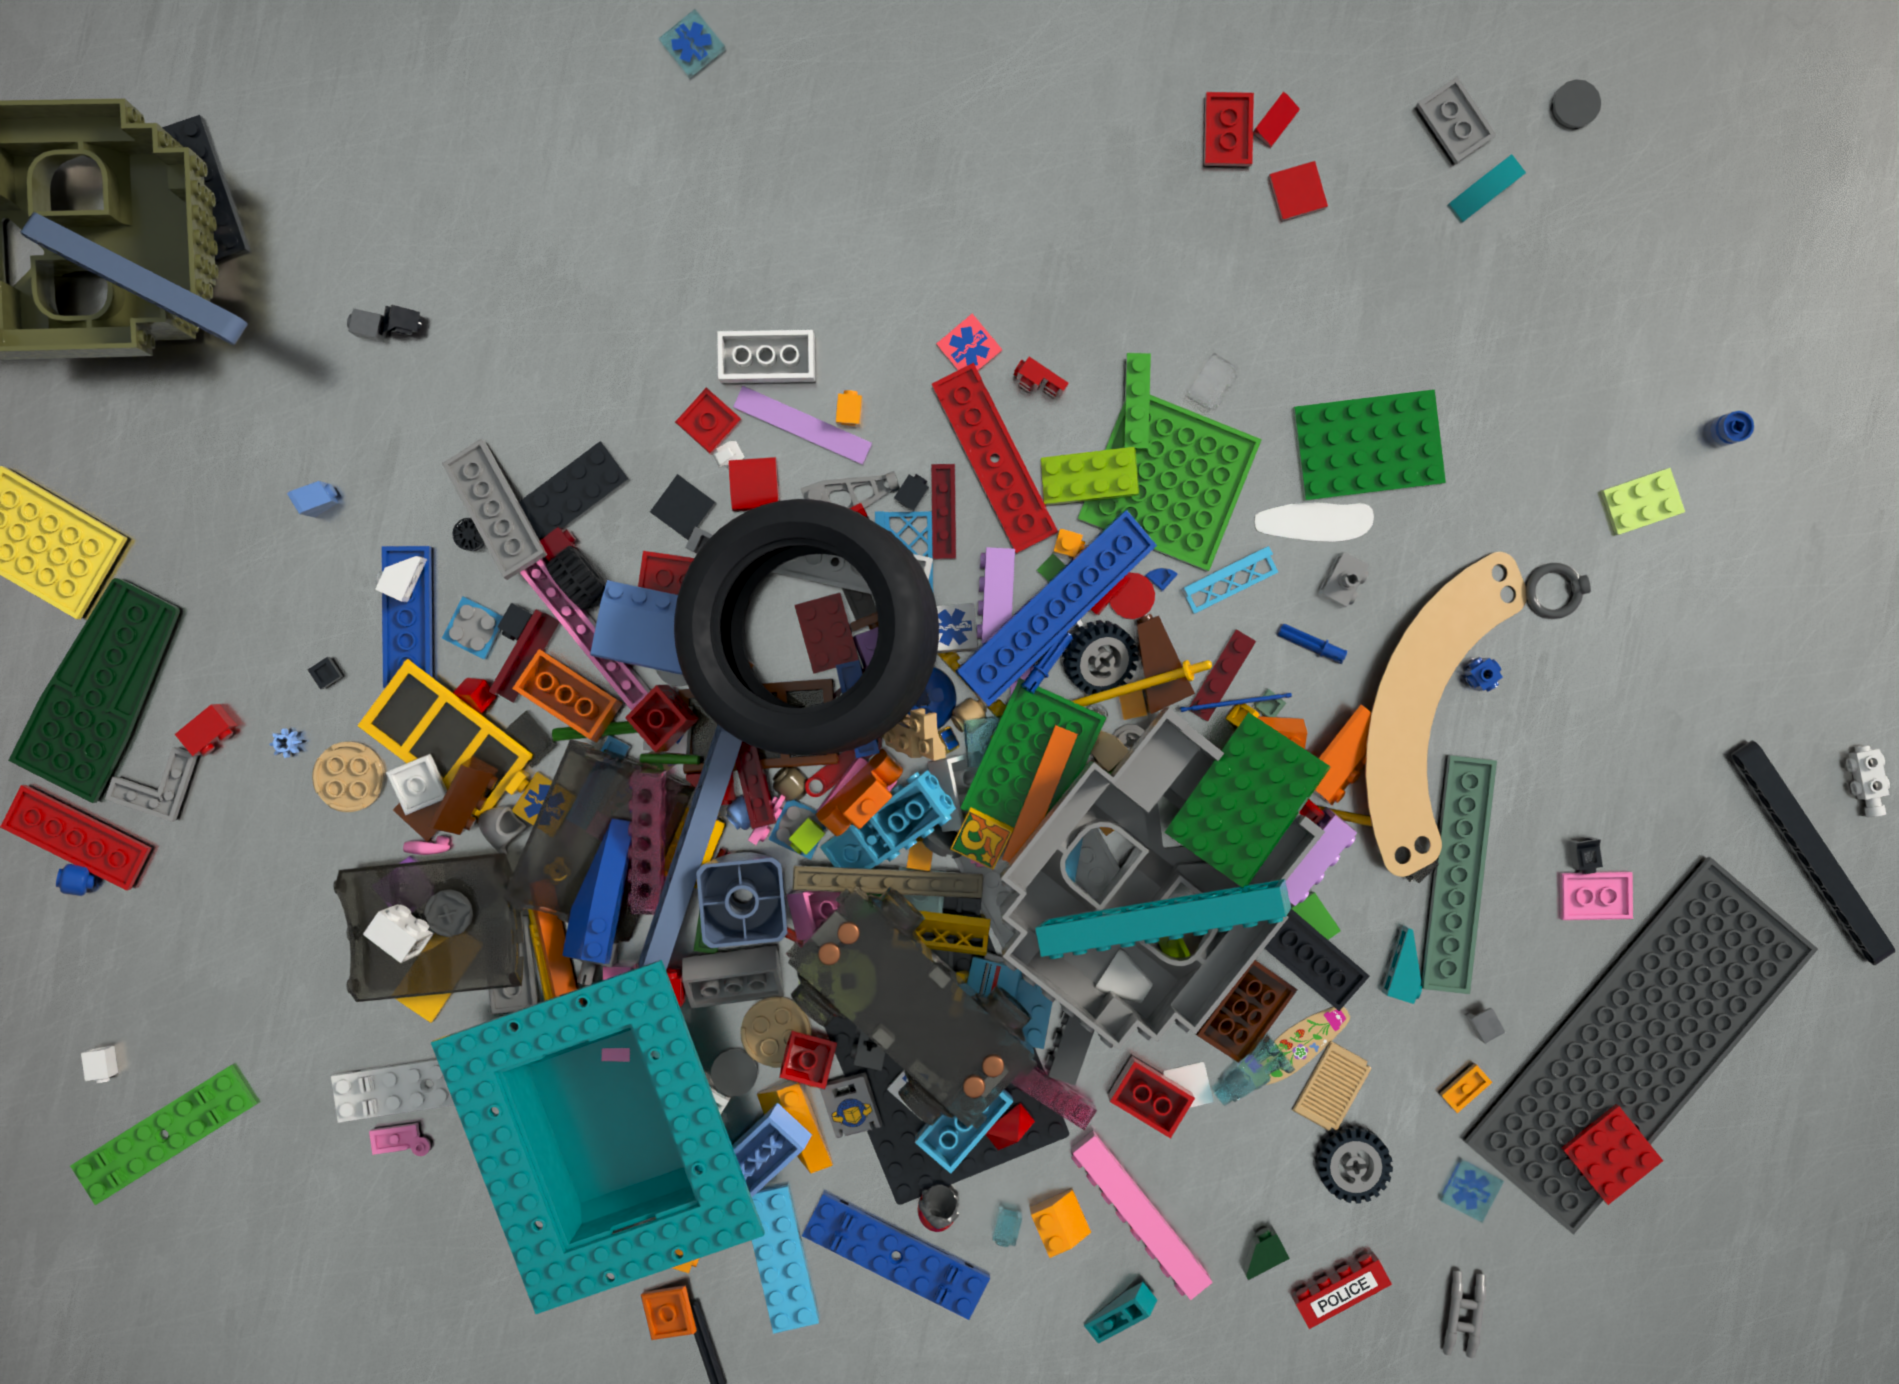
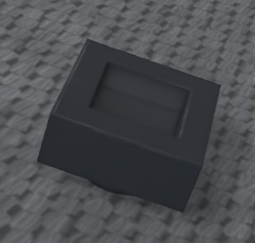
M330 657L324 658L308 669V672L320 689H325L343 677Z
M958 897L957 915L980 918L982 898Z

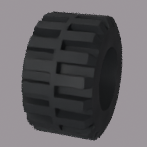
M567 546L546 563L547 570L553 580L579 608L585 610L603 596L606 586L604 581L577 549Z

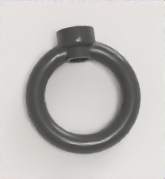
M1549 563L1539 567L1530 576L1526 586V596L1531 608L1540 616L1549 619H1560L1570 615L1580 605L1583 594L1591 592L1588 576H1579L1573 568L1562 563ZM1551 572H1559L1569 577L1574 593L1570 603L1557 610L1542 606L1536 597L1538 581L1544 575Z

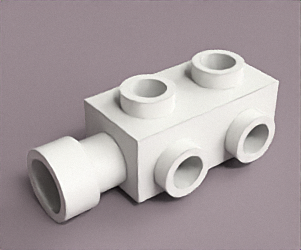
M1870 745L1854 747L1855 752L1848 753L1849 758L1846 759L1847 770L1852 772L1854 779L1850 784L1853 795H1857L1858 799L1865 800L1866 807H1864L1866 817L1886 815L1885 805H1882L1880 798L1888 796V789L1890 788L1889 779L1885 776L1884 771L1885 758L1880 749H1870Z

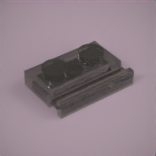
M528 710L503 731L533 754L532 759L528 761L531 768H534L559 746Z

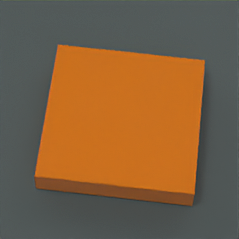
M686 1285L645 1291L641 1294L651 1340L691 1335L697 1331Z

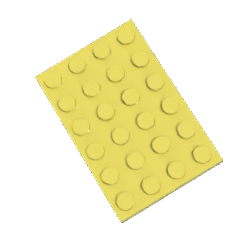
M0 466V575L73 618L81 619L128 538L10 469Z

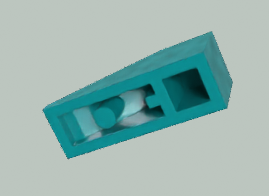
M1403 925L1382 992L1389 997L1414 1004L1422 992V986L1420 985L1421 977L1413 929Z
M1141 1282L1125 1291L1084 1324V1327L1099 1344L1150 1317L1157 1299L1144 1282Z

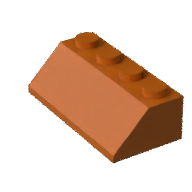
M1363 705L1358 707L1319 757L1320 760L1331 768L1314 793L1330 805H1333L1335 802L1338 803L1344 797L1346 787L1349 783L1353 784L1358 779L1360 769L1364 764L1366 765V743L1371 712Z

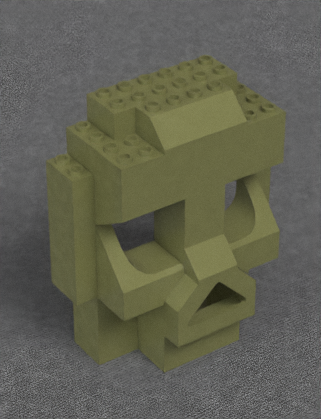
M125 98L0 100V360L153 356L152 349H155V340L196 339V332L199 331L198 327L107 281V300L103 308L97 313L81 316L59 315L55 303L54 277L74 271L88 270L42 246L40 247L44 250V255L30 256L31 269L13 287L6 284L3 221L10 219L22 230L32 213L35 212L209 302L213 298V287H216V279L219 278L218 266L215 265V255L218 254V246L213 231L217 229V223L212 213V207H215L216 200L214 193L204 185V177H207V165L189 147H183L159 124L145 123L143 114ZM82 155L95 160L102 174L104 210L51 211L50 186L57 168L64 162Z

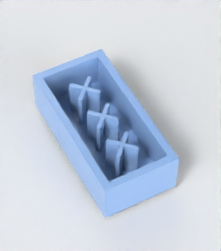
M778 1103L732 1145L751 1197L805 1149L812 1136L808 1130Z

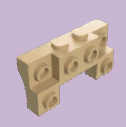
M924 708L911 710L910 715L907 714L894 728L881 736L885 740V745L895 749L896 752L907 754L910 758L924 756L933 761L946 758L945 745L941 742L938 735L937 713L925 714Z

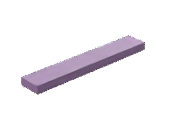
M742 386L733 408L861 465L864 464L872 446V443L745 386Z

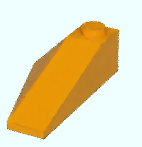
M788 1081L757 1093L764 1115L778 1103L812 1134L805 1149L797 1155L810 1173L833 1166L804 1084Z

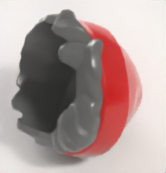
M942 1184L932 1186L928 1190H923L917 1208L918 1216L923 1226L933 1232H942L948 1229L959 1216L957 1212L959 1205L958 1196L950 1188Z

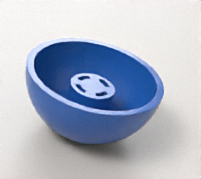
M934 666L925 690L911 709H919L920 705H924L921 708L925 709V714L937 713V730L951 719L953 709L957 703L956 689L950 677L944 671Z

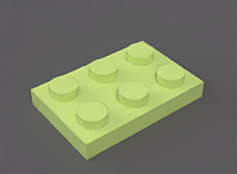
M1671 468L1601 491L1615 535L1685 513Z

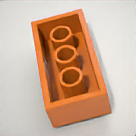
M540 649L512 688L596 743L623 704Z

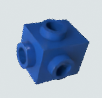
M1477 657L1463 671L1469 686L1477 691L1486 690L1488 692L1499 685L1497 681L1503 678L1500 673V665L1490 658ZM1484 671L1488 674L1486 678L1483 675Z

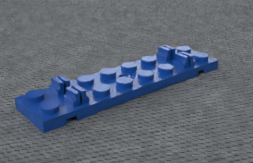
M823 1192L802 1233V1237L967 1320H970L990 1280V1275L965 1265L964 1262L907 1235L849 1204L846 1205L840 1202L839 1199ZM897 1251L901 1256L899 1259H894L892 1253Z

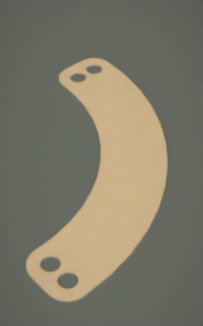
M1505 552L1491 553L1470 565L1446 583L1423 606L1404 632L1390 657L1380 681L1370 717L1366 743L1365 777L1368 808L1374 836L1384 865L1393 875L1400 877L1409 876L1432 864L1440 855L1442 841L1432 812L1427 779V753L1431 726L1445 686L1468 651L1495 626L1521 611L1526 603V586L1517 563L1513 557ZM1497 564L1503 565L1507 571L1506 578L1501 582L1494 580L1492 577V569ZM1505 586H1511L1515 591V598L1511 603H1505L1501 599L1500 593ZM1420 836H1425L1430 843L1428 851L1423 854L1418 853L1414 846L1416 839ZM1404 846L1408 848L1410 858L1406 863L1399 864L1395 859V852L1399 847Z

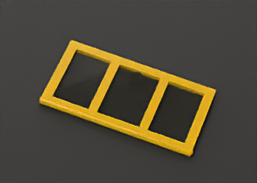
M409 659L403 662L398 672L357 725L406 763L431 754L447 790L461 764L473 756L498 769L495 775L498 780L492 790L488 789L484 796L487 798L485 805L481 811L477 809L474 814L478 818L482 812L492 809L505 793L506 786L533 756L531 752Z

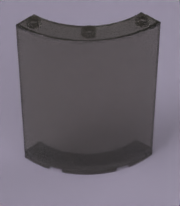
M570 739L503 898L511 902L510 906L517 910L531 909L553 914L559 920L568 923L572 905L612 818L636 822L614 943H619V941L629 942L695 787L670 774L666 776L659 772L655 773L657 768L607 749H604V751L594 749L595 746Z
M497 853L339 870L333 887L334 892L341 901L348 926L346 933L350 941V976L346 987L356 1002L522 986L524 957H519V944L524 943L522 912L517 888H512L510 878H513L514 874L506 854ZM451 889L458 891L467 897L472 905V921L463 933L453 935L452 937H445L434 933L420 955L402 963L363 935L378 911L397 904L407 907L414 917L428 923L424 915L426 903L434 894L441 890Z

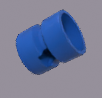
M1734 411L1719 416L1713 421L1710 429L1711 436L1715 442L1721 445L1741 442L1748 439L1753 433L1754 422L1748 413Z

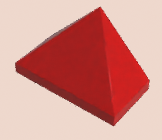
M1018 1103L999 1118L985 1135L996 1149L1000 1150L1017 1143L1035 1120L1024 1106Z

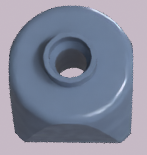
M751 852L733 853L713 859L698 869L696 876L702 941L709 948L778 942L786 936L787 923L781 863L776 859ZM738 889H746L752 893V898L745 904H739L733 900L731 894Z

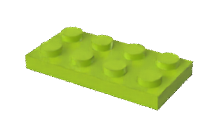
M1135 447L1041 458L1043 496L1046 506L1139 495Z

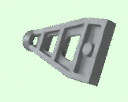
M893 471L880 476L824 480L800 489L804 499L830 502L829 494L832 491L846 490L851 496V503L847 508L861 503L865 509L888 493L899 490L900 486ZM886 479L889 484L888 488L884 486V481ZM870 484L874 491L873 495L858 501L854 487Z

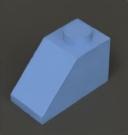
M322 481L311 483L287 493L299 514L314 518L338 504L335 498L337 492L333 486Z

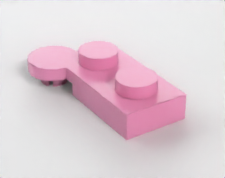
M782 794L779 798L775 796L771 800L776 820L782 812L780 806L785 799V796ZM768 825L753 829L748 841L757 845L759 840L763 842L770 832L767 828Z
M418 1123L377 1128L369 1131L372 1155L403 1151L411 1148L415 1155L424 1156L431 1149L430 1141L425 1137H420Z

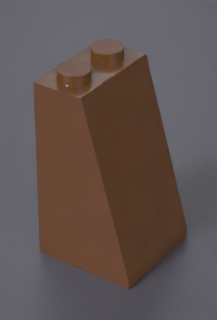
M1148 614L1137 619V625L1133 626V634L1136 642L1135 645L1138 648L1136 654L1139 656L1140 680L1182 668L1183 666L1159 615L1153 617L1152 614ZM1186 677L1142 689L1146 711L1150 714L1195 694L1190 681Z

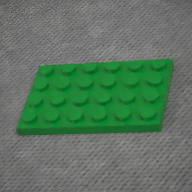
M1435 389L1293 407L1304 501L1446 483Z
M1019 678L960 807V809L967 812L972 807L1013 828L1016 825L1055 725L1078 735L1046 815L1084 769L1107 718L1039 686L1035 693L1031 694L1025 690L1026 687L1023 688L1021 686L1025 681Z
M1249 712L1222 749L1223 756L1219 761L1215 760L1164 832L1242 888L1251 882L1331 768L1328 764Z

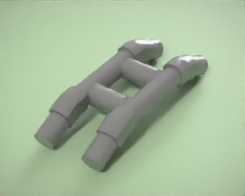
M1453 1271L1448 1328L1442 1350L1445 1355L1452 1354L1457 1340V1331L1469 1333L1466 1356L1469 1358L1475 1357L1480 1344L1483 1308L1486 1300V1275L1476 1274L1475 1300L1462 1299V1272ZM1460 1308L1473 1310L1472 1323L1458 1322Z

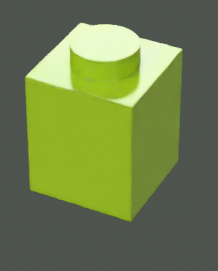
M809 816L790 836L789 840L792 842L790 846L798 854L803 852L807 855L826 834V831Z

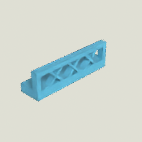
M1267 546L1182 588L1181 590L1193 614L1278 573L1271 558L1273 553L1270 547ZM1266 559L1271 571L1265 574L1254 572L1257 562ZM1241 570L1250 573L1247 583L1243 585L1233 582L1236 572ZM1231 575L1230 581L1224 579ZM1253 575L1259 576L1251 580ZM1216 582L1228 583L1225 594L1219 595L1212 592ZM1232 585L1237 586V588L1230 591ZM1210 586L1209 591L1204 590V588ZM1198 591L1206 593L1205 603L1196 607L1191 595ZM1211 595L1216 597L1209 601Z

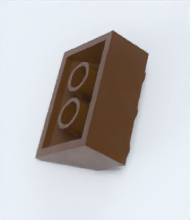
M474 756L461 764L428 827L461 835L466 830L470 831L476 821V818L473 817L477 809L481 811L487 801V798L484 797L487 790H492L498 780L495 777L498 769Z

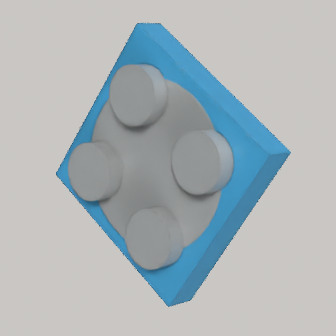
M462 596L442 639L482 659H486L501 630L498 628V625L503 615Z
M794 799L786 801L768 840L797 853L790 846L792 842L789 838L809 816L824 830L826 827L815 815L817 813L816 809ZM819 842L808 852L807 855H805L803 852L799 855H802L811 860Z

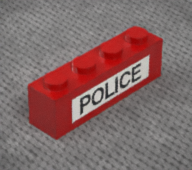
M1374 1253L1364 1254L1352 1265H1344L1337 1270V1273L1321 1277L1316 1281L1315 1285L1299 1289L1296 1295L1292 1296V1299L1308 1328L1311 1329L1389 1287L1392 1283Z

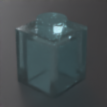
M1003 1207L998 1208L992 1231V1240L996 1241L997 1245L1002 1247L1016 1245L1022 1222V1213Z

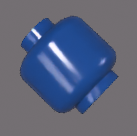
M67 864L58 871L56 887H59L60 892L63 894L83 896L88 889H93L95 875H91L86 867Z

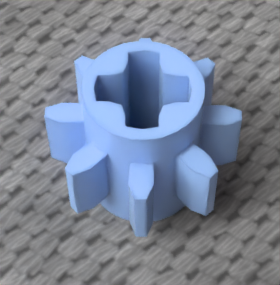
M284 728L281 730V735L273 733L274 740L269 745L273 746L276 750L274 755H279L283 752L284 758H289L291 755L290 751L292 753H299L297 747L302 741L296 737L298 732L293 731L288 734V729ZM284 739H287L286 744L288 745V747H284V745H285Z

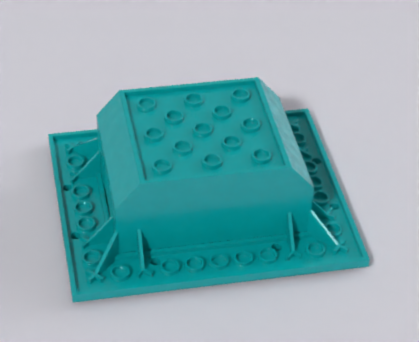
M662 959L431 1042L535 1314L764 1236V1228ZM580 998H585L587 1005H582ZM512 1022L518 1024L517 1030L512 1028ZM630 1048V1062L601 1061L602 1049ZM492 1107H496L499 1110V1114L493 1113ZM653 1217L657 1218L655 1220L643 1223L641 1225L612 1234L615 1230L636 1224L638 1222ZM536 1221L542 1222L543 1227H538ZM675 1250H681L683 1255H677ZM612 1273L615 1278L610 1279L607 1274Z

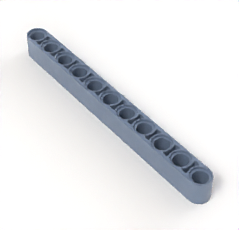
M33 212L20 231L23 236L32 242L231 345L236 344L248 325L247 322L235 314L38 213Z
M718 724L639 959V967L662 959L664 967L667 969L697 879L696 872L701 867L742 741L725 731Z

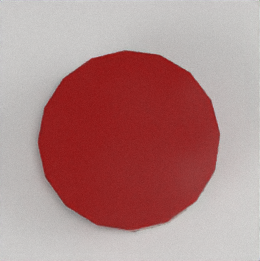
M1129 572L1127 576L1130 578V581L1117 597L1112 598L1109 604L1112 610L1120 617L1137 619L1143 617L1151 610L1155 602V591L1153 584L1147 577L1139 573Z

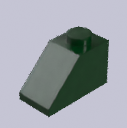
M1273 1227L1261 1229L1251 1240L1243 1266V1271L1248 1280L1290 1259Z

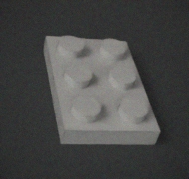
M1458 76L1416 105L1455 164L1496 136V133Z

